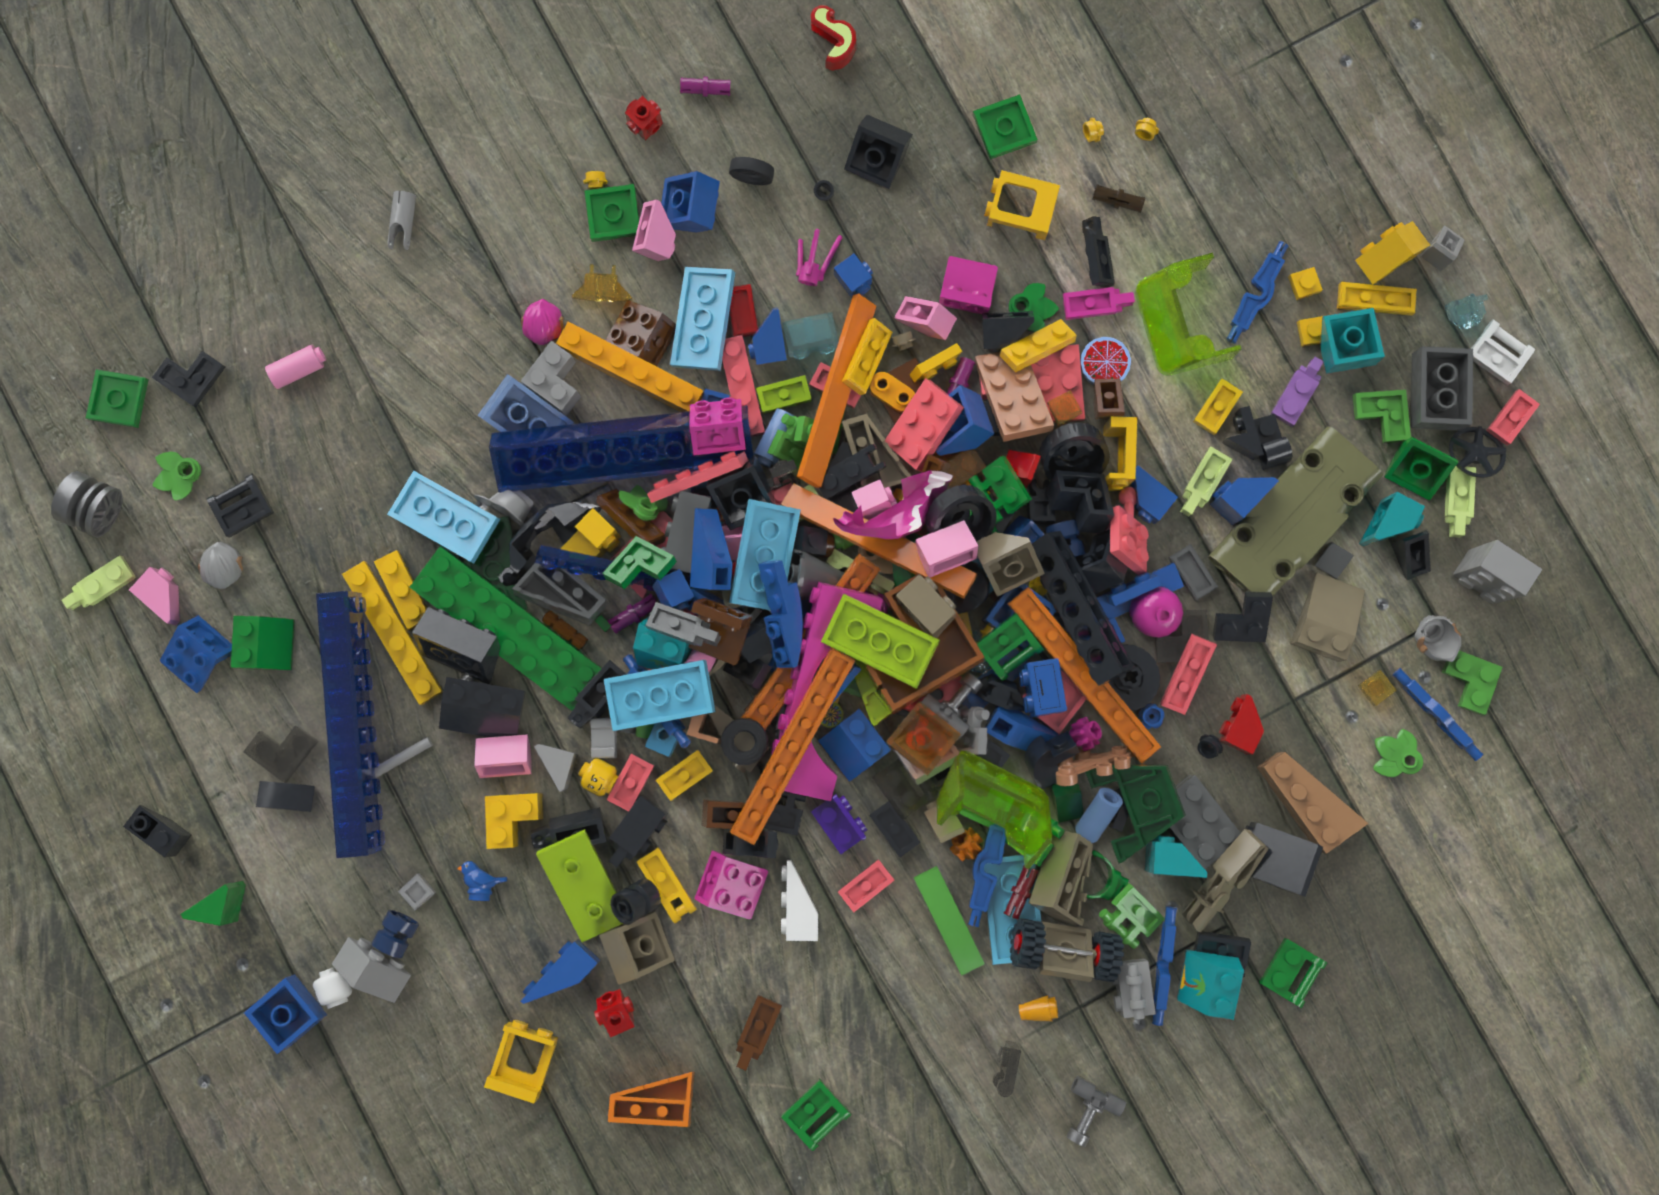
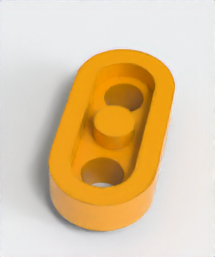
M886 372L876 373L869 385L870 392L874 397L899 413L904 412L915 395V392L910 387ZM879 381H885L887 386L880 388L877 384ZM906 395L908 401L901 402L899 396Z

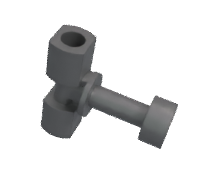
M968 672L960 679L962 687L949 702L943 700L940 703L928 693L918 706L931 719L935 716L945 724V730L958 741L970 726L958 717L960 712L957 708L970 692L976 694L983 686L975 676Z
M1076 1076L1070 1090L1084 1098L1083 1104L1087 1108L1077 1128L1071 1127L1066 1137L1076 1144L1086 1147L1090 1139L1086 1132L1096 1112L1102 1113L1105 1109L1120 1117L1127 1102L1108 1091L1105 1094L1095 1089L1096 1086L1093 1083Z

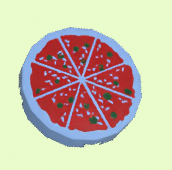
M1100 337L1094 339L1086 345L1081 354V372L1085 379L1093 385L1095 379L1120 378L1123 381L1130 370L1131 358L1129 351L1122 342L1115 338Z

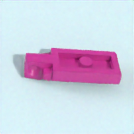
M1114 287L1068 292L1062 295L1065 320L1116 314L1122 312V307L1133 306L1135 302L1134 292L1120 294V290L1114 289Z

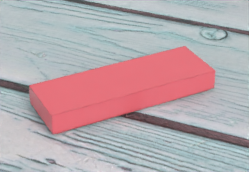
M1191 634L1162 697L1161 706L1184 715L1186 714L1217 647L1216 643Z

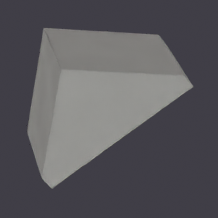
M1444 225L1421 257L1442 271L1456 259L1465 240Z
M544 744L534 746L559 792L567 790L578 754Z

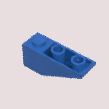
M695 508L690 587L709 590H731L732 561L718 511L716 509Z
M1000 706L995 707L985 726L987 733L1007 745L1024 751L1040 735L1045 742L1060 735L1019 710H1008Z
M579 939L573 943L568 941L558 952L561 957L555 963L550 961L541 970L540 973L543 977L537 983L533 980L523 990L526 996L520 1002L525 1004L580 983L601 960Z

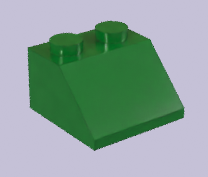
M233 616L231 668L292 670L295 619Z

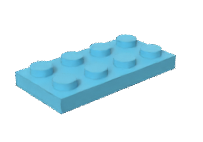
M685 267L670 361L672 367L721 371L735 272L732 269Z
M415 471L412 472L387 514L473 564L500 521L496 516Z
M748 500L729 603L770 610L767 604L765 588L760 578L758 564L765 561L782 560L788 579L800 509Z
M706 660L604 679L613 731L716 712Z
M1023 855L1003 856L1000 865L991 863L984 865L986 873L997 877V883L987 910L993 965L1012 963L1010 960L1012 954L1010 953V948L1012 947L1010 941L1013 939L1012 931H1015V923L1017 924V920L1012 917L1016 907H1014L1010 917L1003 913L1013 893L1011 888L1016 885L1023 865L1030 867L1027 878L1032 868L1035 869V864ZM1037 878L1035 879L1032 889L1030 891L1031 894L1034 889ZM1027 898L1020 918L1041 922L1040 910L1029 904L1030 899Z

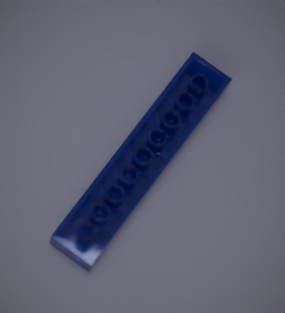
M748 405L742 406V422L746 450H737L735 453L739 454L744 451L749 459L754 456ZM690 411L492 433L489 443V451L499 493L506 490L519 491L676 474L687 469L690 472L699 470L698 466L709 460H712L714 464L721 461V456L731 452L694 455L690 434Z
M352 591L316 593L336 858L369 856L382 850L381 846H384L385 837L383 830H380L379 820H382L383 811L381 804H378L377 797L381 786L379 778L375 777V768H378L379 760L378 754L374 752L373 742H376L377 735L371 720L375 710L372 700L370 701L369 690H372V677L368 675L367 664H370V651L366 649L365 639L368 638L367 623H364L363 613L366 612V600L362 597V593Z

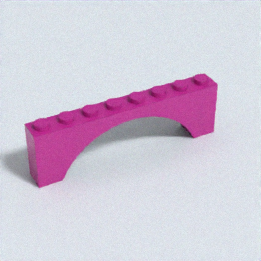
M818 582L817 588L813 587L810 595V603L813 604L811 612L806 613L803 628H806L804 639L802 638L798 666L791 670L790 678L793 679L791 689H787L785 693L784 704H787L785 714H781L779 717L778 729H780L779 738L773 741L771 754H773L806 694L817 668L831 648L822 643L821 640L843 594L879 611L883 601L882 598L877 595ZM812 741L784 791L831 801L837 775L818 756Z

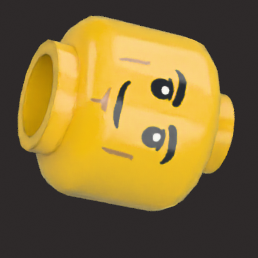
M599 758L593 759L590 764L585 762L578 776L582 777V788L600 797L606 793H611L619 777L616 775V767Z

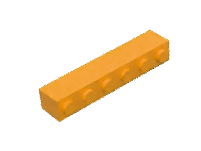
M567 322L556 342L558 346L577 360L689 417L690 405L702 401L704 394L702 389L570 322Z

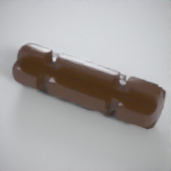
M549 610L543 616L542 621L549 627L552 626L554 631L567 641H572L571 644L581 650L587 644L588 639L581 633L578 634L575 628L563 619H559L558 615Z

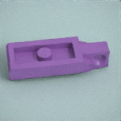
M1314 357L1307 367L1301 365L1293 374L1270 414H1275L1276 418L1293 427L1320 383L1321 376L1317 372L1324 361Z

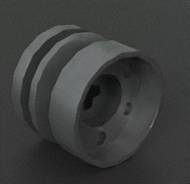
M75 471L64 478L58 486L51 504V515L53 519L72 527L76 526L78 530L98 538L108 532L115 523L121 510L123 495L120 489L109 486L104 482L98 483L97 479Z

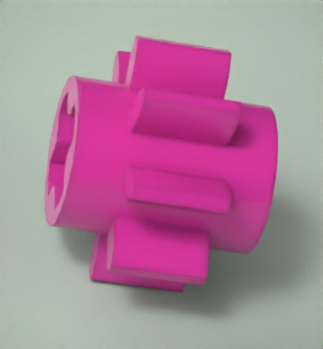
M1084 717L1071 724L1072 729L1069 734L1077 747L1082 746L1083 751H1087L1100 744L1099 739L1102 736V731L1097 722H1089L1088 718Z

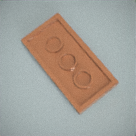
M1001 352L975 356V365L1003 442L1054 430V423L1031 365L1015 373L1000 357Z

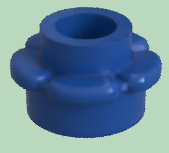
M1151 703L1140 710L1139 718L1145 728L1150 729L1153 727L1156 729L1162 725L1165 716L1162 708ZM1150 714L1154 715L1153 719L1149 718Z

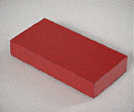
M751 284L733 287L730 316L734 337L743 335V337L754 336L758 330Z

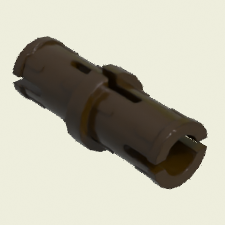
M1097 184L1092 200L1114 205L1113 208L1116 209L1122 207L1141 213L1145 197L1125 193L1124 189L1114 190Z

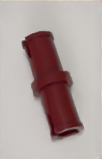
M1023 865L1016 885L1011 888L1013 893L1003 913L1010 917L1014 907H1016L1012 915L1016 920L1020 919L1027 898H1031L1032 894L1030 891L1039 873L1038 870L1032 868L1027 878L1030 867Z

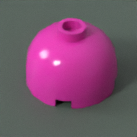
M1159 586L1133 598L1129 613L1137 630L1146 636L1159 638L1168 636L1176 631L1182 622L1183 607L1175 593L1168 588Z

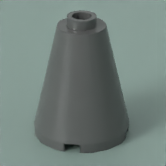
M793 549L787 580L788 583L797 582L800 600H810L813 587L817 588L818 582L836 586L844 575V572L799 549Z

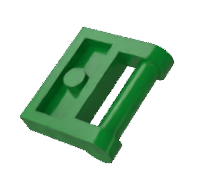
M1016 613L976 642L984 655V659L1002 681L1007 679L1010 672L1035 653L1040 654L1044 651V648ZM1025 640L1029 642L1030 645L1004 665L1001 666L997 662Z
M1284 938L1259 983L1302 1009L1305 1004L1304 998L1320 970H1324L1328 963L1291 940ZM1305 960H1308L1312 963L1295 994L1288 991Z
M819 1079L781 1115V1118L808 1148L814 1151L819 1147L818 1143L843 1119L847 1120L852 1113ZM833 1106L836 1112L810 1135L806 1130Z

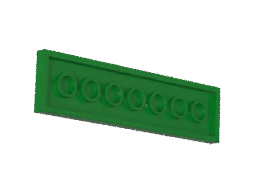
M443 546L437 549L410 585L413 591L437 609L446 611L452 618L457 620L465 619L480 630L488 629L495 633L500 645L499 656L571 711L578 703L575 697L602 669L593 660Z

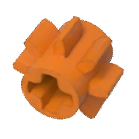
M972 828L951 838L953 846L949 849L962 862L965 859H975L977 854L982 851L980 843L983 842V839Z

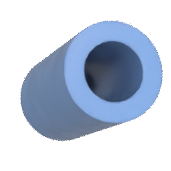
M778 408L754 452V455L758 457L759 463L770 468L771 464L776 466L779 462L777 458L768 454L767 451L777 430L787 431V427L781 422V418L784 414L794 416Z
M1101 788L1075 826L1076 833L1091 843L1097 842L1123 803L1120 795L1112 789Z

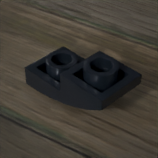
M259 781L256 807L311 812L315 786Z

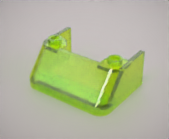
M1213 253L1175 262L1141 279L1135 288V296L1158 371L1163 375L1171 376L1231 360L1242 350L1241 346L1237 345L1215 351L1213 342L1209 337L1205 335L1190 337L1176 289L1183 288L1189 284L1192 272L1206 269L1214 258Z
M968 751L959 752L952 763L937 798V824L942 826L951 814L958 815L962 808H965L1005 828L1007 842L1012 847L1023 850L1024 867L1030 869L1052 841L1050 806L1047 794L1038 786Z

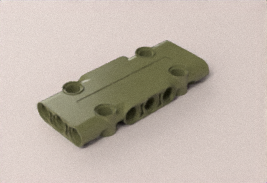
M1327 426L1309 447L1298 456L1293 464L1291 463L1276 478L1279 482L1229 532L1208 556V559L1244 593L1271 592L1272 596H1274L1347 520L1349 512L1363 500V497L1380 480L1383 473L1337 430ZM1306 456L1313 458L1315 462L1314 468L1306 464ZM1345 490L1353 495L1352 502H1348L1344 498ZM1238 530H1243L1247 534L1246 542H1241L1238 539ZM1277 564L1285 568L1286 574L1284 577H1280L1276 573Z

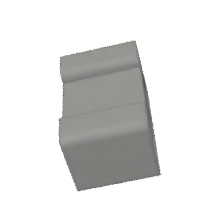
M611 718L590 719L591 759L617 758V731L612 730Z

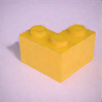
M1413 221L1405 225L1401 222L1380 235L1382 240L1377 244L1371 242L1361 249L1362 255L1355 261L1370 282L1375 284L1401 265L1412 260L1428 248L1430 244Z
M592 508L575 526L578 531L560 549L584 572H587L589 569L593 571L601 564L602 559L600 558L607 551L611 553L620 544L619 538L621 535Z
M542 793L485 796L487 849L519 846L518 821L543 819Z

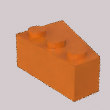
M694 1072L610 1094L608 1122L690 1127Z

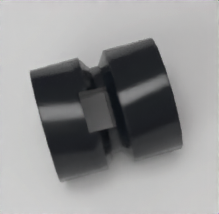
M642 878L628 886V888L626 887L612 895L610 905L615 917L621 923L630 925L642 918L643 915H647L657 909L660 905L661 897L652 881Z

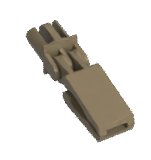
M1244 829L1213 864L1212 868L1216 872L1214 876L1207 879L1198 891H1192L1196 896L1182 915L1198 932L1204 930L1217 912L1224 913L1222 908L1228 902L1231 890L1235 886L1238 889L1244 887L1269 848L1250 830Z

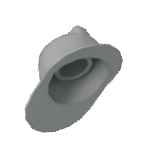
M516 488L501 489L490 499L474 495L479 502L505 516H509L510 519L521 527L524 525L523 522L534 504L528 496Z

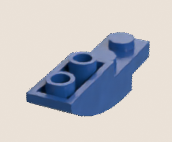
M782 560L765 561L758 564L760 578L767 596V604L772 614L764 618L766 633L770 639L773 658L777 668H794L798 666L803 629L797 582L788 583Z

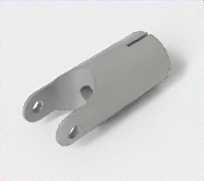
M395 191L393 193L387 241L389 249H393L395 237L402 230H404V249L408 250L410 247L416 195L406 191Z

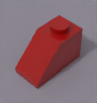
M1009 450L1006 458L1024 487L1027 488L1032 481L1041 456Z

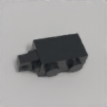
M609 660L575 697L578 703L568 716V719L581 729L590 722V719L594 717L600 718L609 708L604 679L627 674Z
M641 795L609 837L615 842L612 847L616 849V852L608 862L617 868L625 858L631 861L639 852L644 855L652 844L649 840L654 832L659 834L668 821L665 817L668 813L647 797Z
M601 808L550 818L549 824L531 830V840L534 849L545 848L582 830L586 831L593 845L606 842V830Z

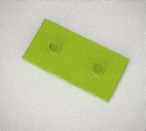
M843 594L821 642L914 688H918L940 640Z
M585 830L537 851L536 855L581 942L623 924L615 917L610 905L612 895L617 892Z

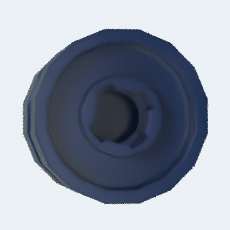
M1076 520L1060 522L1045 528L1046 533L1061 531L1066 541L1071 540L1072 545H1069L1075 558L1086 554L1083 541L1078 540L1081 532L1078 530Z
M388 910L382 921L384 928L377 931L371 944L374 948L387 955L403 958L409 946L407 939L413 938L419 923L403 913Z

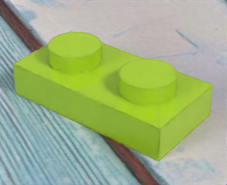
M805 375L756 388L763 414L776 411L777 408L784 409L812 401Z

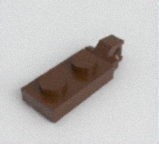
M758 994L737 1043L736 1051L742 1054L736 1067L746 1071L751 1058L758 1060L782 1007L781 1004Z

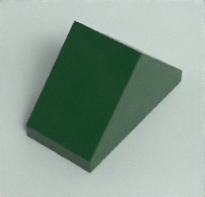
M1056 782L1049 786L1058 823L1078 819L1083 816L1082 794L1078 783L1071 786H1060Z

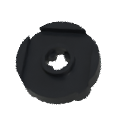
M973 561L960 565L977 575L964 599L943 589L947 597L956 605L955 610L957 612H968L977 609L987 600L990 592V581L983 571L984 569Z

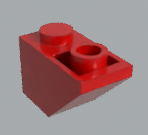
M1243 694L1240 698L1236 697L1231 705L1230 711L1233 713L1229 721L1225 720L1220 728L1219 734L1222 735L1220 742L1246 755H1253L1264 733V729L1252 696Z

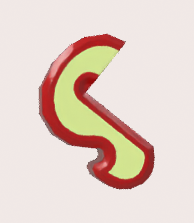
M825 5L814 8L811 12L812 31L835 45L825 60V68L832 71L842 69L852 60L856 51V31L850 23L844 20H835V12L832 8Z

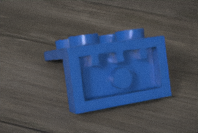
M198 615L178 625L160 658V662L194 692L198 693L203 689L215 665L231 656L232 644Z

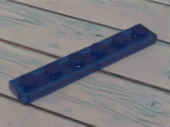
M540 545L535 559V563L541 564L544 568L567 569L568 573L575 575L582 573L590 574L598 580H606L603 572L613 562V560ZM641 571L628 586L637 584L642 585L646 590L654 591L652 586L657 579ZM684 576L690 587V577Z

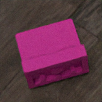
M950 256L939 303L945 307L977 314L988 313L998 267Z
M724 398L716 402L703 400L690 405V434L694 455L746 450L741 399Z
M712 850L694 899L707 907L746 919H752L768 875V870Z

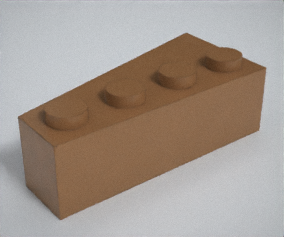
M1277 752L1257 766V769L1308 840L1323 846L1321 853L1327 854L1369 824L1286 752Z

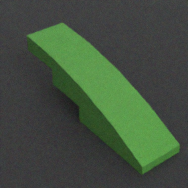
M935 866L913 877L961 976L984 965L985 963L938 867Z

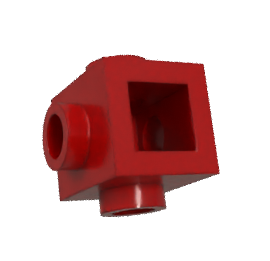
M642 95L638 100H633L627 106L625 112L626 125L635 135L639 134L646 141L663 124L660 114L661 109L653 100L648 101Z
M621 989L606 992L596 999L597 1010L594 1011L596 1020L600 1026H605L610 1038L635 1027L633 1003L629 996H624Z

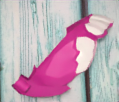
M930 470L901 479L904 499L866 523L863 520L861 505L853 514L845 511L839 520L833 518V521L842 531L855 535L883 539L902 538L919 531L924 526L929 507L935 498L947 490L953 476L945 472Z

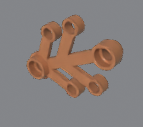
M1114 746L1111 751L1103 753H1091L1090 750L1083 751V748H1080V753L1075 755V760H1073L1072 756L1057 764L1056 782L1060 786L1075 785L1078 783V774L1096 768L1097 775L1099 776L1112 775V764H1114L1116 769L1130 768L1133 754L1126 746Z

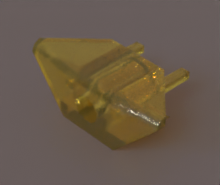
M590 264V273L585 274L584 284L572 294L573 299L585 301H632L631 295L617 281L616 265H612L611 274L594 273V264Z

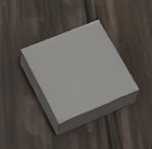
M420 873L416 874L398 891L415 911L436 893Z

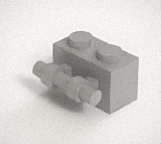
M1141 958L1123 961V966H1120L1121 973L1118 974V979L1115 982H1111L1112 985H1116L1117 995L1113 996L1115 1011L1120 1012L1123 1018L1134 1017V1019H1144L1147 1015H1155L1148 960Z

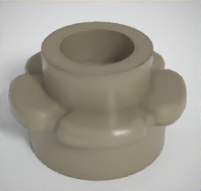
M911 331L892 337L894 343L892 347H898L899 351L913 347L912 341H915L916 338H913Z

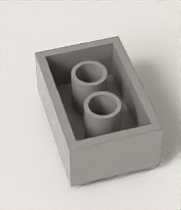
M1495 540L1469 549L1453 575L1459 579L1458 582L1468 589H1475L1481 593L1480 597L1493 604L1526 596L1542 569L1499 540Z

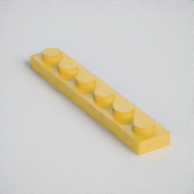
M363 561L342 574L418 704L423 705L443 693L444 691L367 562Z

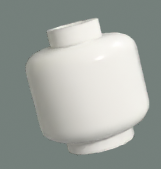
M334 967L319 972L320 978L313 982V988L319 1005H326L327 1009L348 1002L347 997L352 994V989L338 971L336 972Z

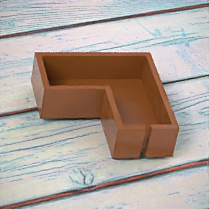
M914 576L885 593L884 600L896 619L923 631L898 605L896 595L916 577ZM937 586L938 589L935 591L943 598L946 593L943 588ZM955 609L956 617L937 638L940 642L918 688H914L882 671L866 665V671L877 690L883 688L881 696L892 715L983 662L984 655Z

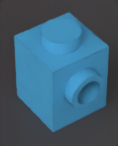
M655 723L645 747L671 757L678 741L674 735H669L661 723Z

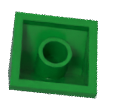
M1410 437L1400 443L1384 477L1430 501L1458 464V460L1414 437Z
M244 881L224 884L180 915L183 919L218 926L238 922L246 884Z

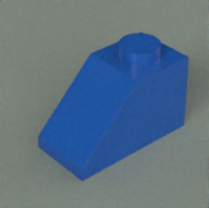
M778 307L771 310L752 337L753 344H748L750 359H756L757 365L787 360Z
M1136 466V476L1132 482V487L1135 488L1137 497L1134 508L1139 512L1137 515L1143 521L1156 524L1178 497L1140 466Z

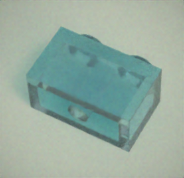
M832 312L782 322L789 357L803 359L809 357V353L819 351L820 354H827L833 352L834 348H837L838 338Z

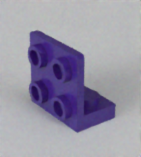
M835 794L832 796L831 801H825L812 810L811 813L839 853L842 854L859 841L865 840L867 837L864 833L868 829L859 816L854 819L849 813L853 808L843 795L839 798Z

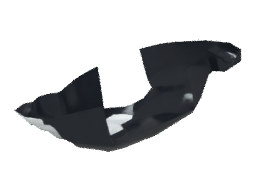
M559 502L544 506L521 527L510 541V566L505 568L498 577L504 586L517 584L539 560L530 549L532 541L538 534L553 527L561 542L565 544L578 531L575 526L592 508L598 513L602 508L594 504H581L578 502Z

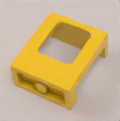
M1001 170L999 179L994 178L991 193L995 194L993 202L988 201L984 216L989 217L987 226L992 227L994 222L1036 233L1035 238L1045 240L1060 185ZM1004 184H1011L1036 192V199L1030 217L998 209L997 205Z
M1111 416L1103 426V436L1118 437L1117 473H1109L1105 479L1108 490L1121 491L1124 490V487H1128L1135 480L1137 417Z
M513 1020V1022H508L503 1027L504 1034L491 1074L487 1077L484 1087L535 1103L539 1099L558 1037L552 1036L553 1032L550 1030L538 1028L536 1031L527 1028L528 1024L523 1021ZM515 1035L545 1044L534 1074L509 1067L507 1064Z

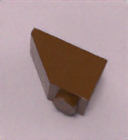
M1120 378L1094 380L1093 405L1095 419L1107 420L1111 416H1124L1125 410Z
M703 799L702 826L706 828L732 829L746 802Z

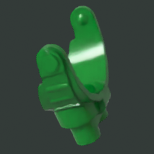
M1092 850V855L1100 858L1106 864L1108 880L1101 891L1096 894H1087V898L1113 900L1120 893L1121 888H1125L1129 879L1121 876V872L1116 870L1111 862L1100 852Z

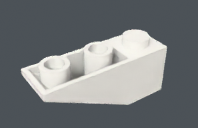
M787 860V866H782V881H787V892H782L781 907L786 908V918H781V934H786V941H818V911L792 860Z

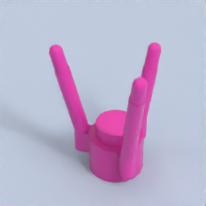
M815 229L809 260L804 263V266L803 240H798V268L796 276L799 283L817 286L818 281L823 282L824 274L842 240L841 235L835 240L820 270L819 265L814 263L820 230Z

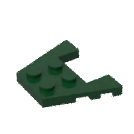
M1112 764L1113 774L1109 776L1097 775L1096 768L1085 772L1091 789L1114 781L1118 782L1136 833L1110 841L1118 864L1123 863L1186 816L1168 765H1130L1131 767L1127 769H1116L1114 764Z

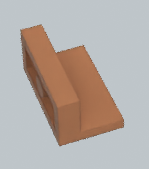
M708 714L692 716L687 735L721 744V739L702 734Z

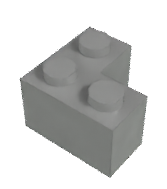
M550 341L522 378V384L565 416L569 414L581 398L576 389L563 381L576 361L571 354L553 341Z
M348 937L332 963L352 988L395 1003L411 977L404 968L405 964L394 957H391L390 960L386 959L383 954L373 949L370 941L364 938L356 940Z

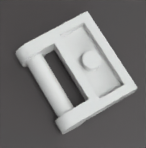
M1493 319L1471 348L1473 349V361L1508 386L1534 353L1535 348L1530 345H1524L1499 327L1500 323ZM1491 336H1495L1500 341L1505 343L1507 346L1512 348L1514 351L1519 353V357H1516L1511 352L1506 350L1504 347L1499 345L1497 342L1492 340Z

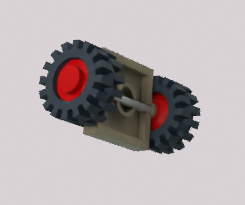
M1022 918L1017 920V924L1015 923V931H1012L1013 939L1010 941V944H1012L1010 960L1015 967L1034 970L1039 967L1040 974L1086 982H1091L1092 979L1115 982L1118 979V974L1121 973L1120 966H1123L1122 957H1124V952H1122L1124 944H1122L1123 939L1120 935L1097 931L1092 936L1090 929Z

